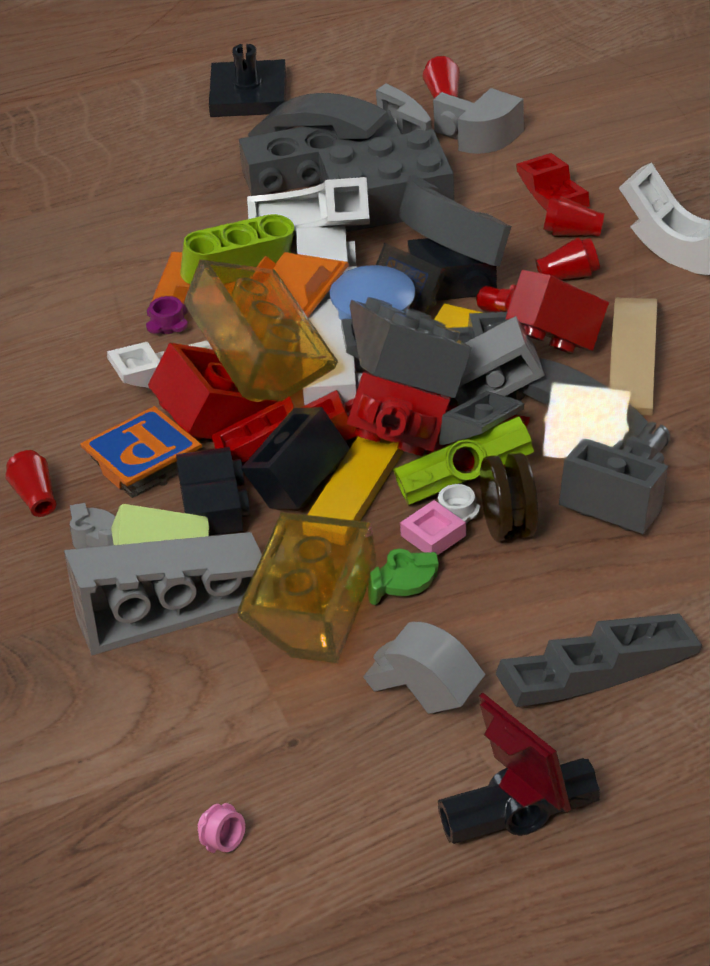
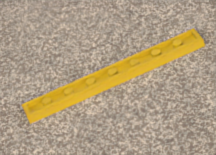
M444 303L434 320L446 324L445 327L447 328L468 327L469 313L483 312ZM358 436L305 517L304 532L347 543L404 451L397 448L399 442H391L382 438L380 442H375Z

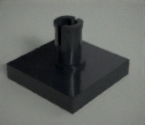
M239 44L232 49L234 62L211 63L210 117L269 115L286 100L285 59L257 61L256 47L252 44H246L247 53L245 60L243 44Z

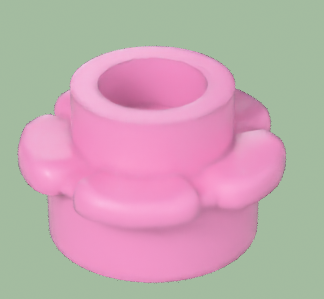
M224 803L223 805L214 804L199 819V841L211 853H215L217 850L222 852L233 851L240 844L245 833V820L243 816L236 812L234 806L229 803Z

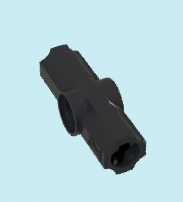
M581 758L560 764L571 809L600 801V789L596 780L595 770L589 759ZM508 768L495 774L488 786L438 800V812L444 833L449 843L452 842L453 844L506 828L513 835H528L544 826L550 815L563 812L564 810L562 808L558 810L546 799L527 807L521 806L499 787Z

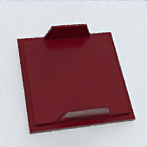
M481 693L479 695L481 701L480 708L487 729L484 736L490 740L494 758L508 768L499 787L523 807L546 799L558 810L562 808L568 813L571 807L557 751L486 694Z

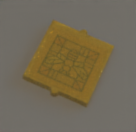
M552 382L548 414L543 416L546 429L542 456L565 459L583 437L611 447L619 439L624 441L625 434L630 432V427L626 423L631 393L629 391Z

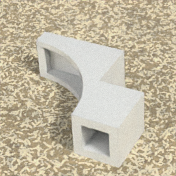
M366 177L325 180L320 185L306 189L247 196L248 219L270 214L285 216L294 224L293 235H296V228L370 224Z

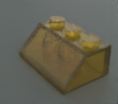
M281 512L238 608L239 618L292 658L338 664L368 588L370 572L377 565L371 522Z

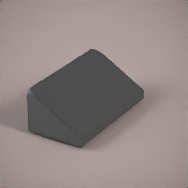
M485 391L442 415L439 444L445 445L482 434L524 410L525 403Z

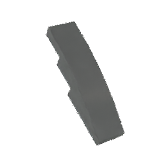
M680 613L597 621L591 636L549 640L544 655L501 659L496 676L516 707L534 705L604 690L654 673L699 653L702 644Z

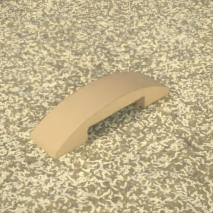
M615 297L609 389L622 397L641 415H653L658 299Z

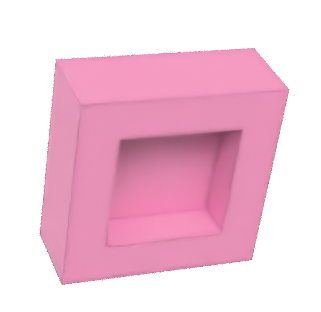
M433 500L401 521L400 531L403 538L422 552H436L439 555L466 536V522Z

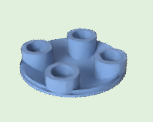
M380 265L361 266L344 272L331 285L330 299L338 310L340 320L352 319L349 307L351 300L366 304L367 297L392 304L393 308L406 312L414 300L415 286L406 274L397 269Z

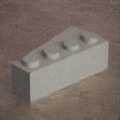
M251 532L64 550L76 618L91 655L273 602L269 567Z

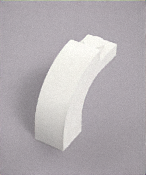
M652 162L641 167L619 187L639 218L630 227L640 240L663 260L696 274L710 275V220L699 218L683 208L675 199Z

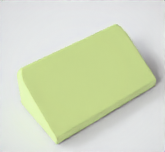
M122 504L118 509L111 531L113 544L122 545L209 536L208 518L205 516Z

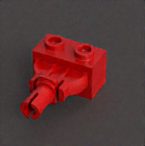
M526 270L521 271L517 285L512 284L509 289L484 286L480 289L476 299L477 306L481 310L487 312H507L506 320L516 316L530 338L544 341L545 336L551 338L549 346L571 354L574 353L575 347L593 351L609 305L608 301L553 276Z
M365 370L362 373L347 424L356 427L354 434L375 442H380L381 438L391 442H399L398 449L423 456L425 449L434 451L441 431L442 415L447 412L451 397L374 376Z

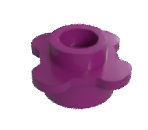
M163 296L153 300L147 308V316L150 317V321L146 323L147 331L150 333L171 334L185 330L188 327V322L184 319V315L188 313V307L178 298L172 296Z

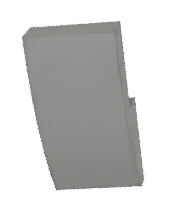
M387 83L376 90L377 106L386 111H391L401 135L408 134L414 130L431 129V118L428 113L409 95Z

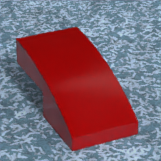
M549 153L516 164L517 172L527 189L546 211L549 199L560 200V196L585 207H590L589 192L570 179L569 165L554 154Z

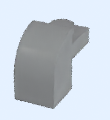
M490 88L475 103L443 92L433 99L434 132L457 139L458 151L475 154L494 152L508 146L524 131L523 98Z
M409 622L395 640L386 643L378 649L373 657L375 662L363 678L373 691L406 684L426 712L430 714L461 707L486 674L469 651L451 634L428 623Z

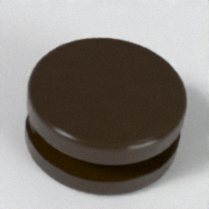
M522 452L509 453L506 457L505 468L498 455L484 457L480 468V489L485 520L492 538L495 541L509 540V537H532L536 533L538 526V502L535 481L527 457Z

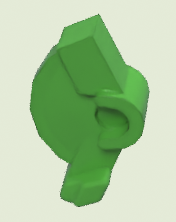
M405 549L390 551L387 555V563L381 569L377 566L370 572L367 594L369 603L372 605L378 604L385 593L395 596H409L427 589L434 580V577H437L439 563L436 552L411 553Z

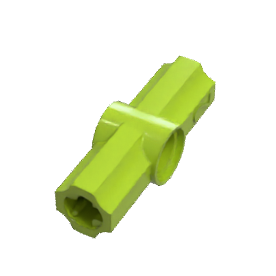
M520 416L494 426L482 434L454 442L449 446L396 467L393 471L401 494L406 500L407 505H411L439 493L448 485L461 484L480 476L482 460L486 456L498 455L503 465H505L506 457L509 453L522 452L527 456L534 453L528 430ZM459 448L467 449L474 456V467L467 474L459 472L453 465V455Z

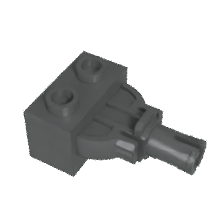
M650 422L645 425L638 437L630 436L626 440L624 448V441L620 439L611 447L583 437L564 459L559 505L573 509L579 514L593 516L616 524L624 530L644 534L662 510L668 466L665 465V458L660 451L670 441L669 430L661 424L656 429V423Z

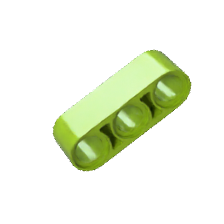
M270 214L191 232L184 238L181 278L186 283L194 286H208L249 276L265 256L276 263L284 252L291 253L294 224L285 216Z

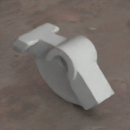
M85 503L70 505L72 519L69 525L72 543L76 549L114 545L111 531L115 519L113 514L103 509L87 508Z

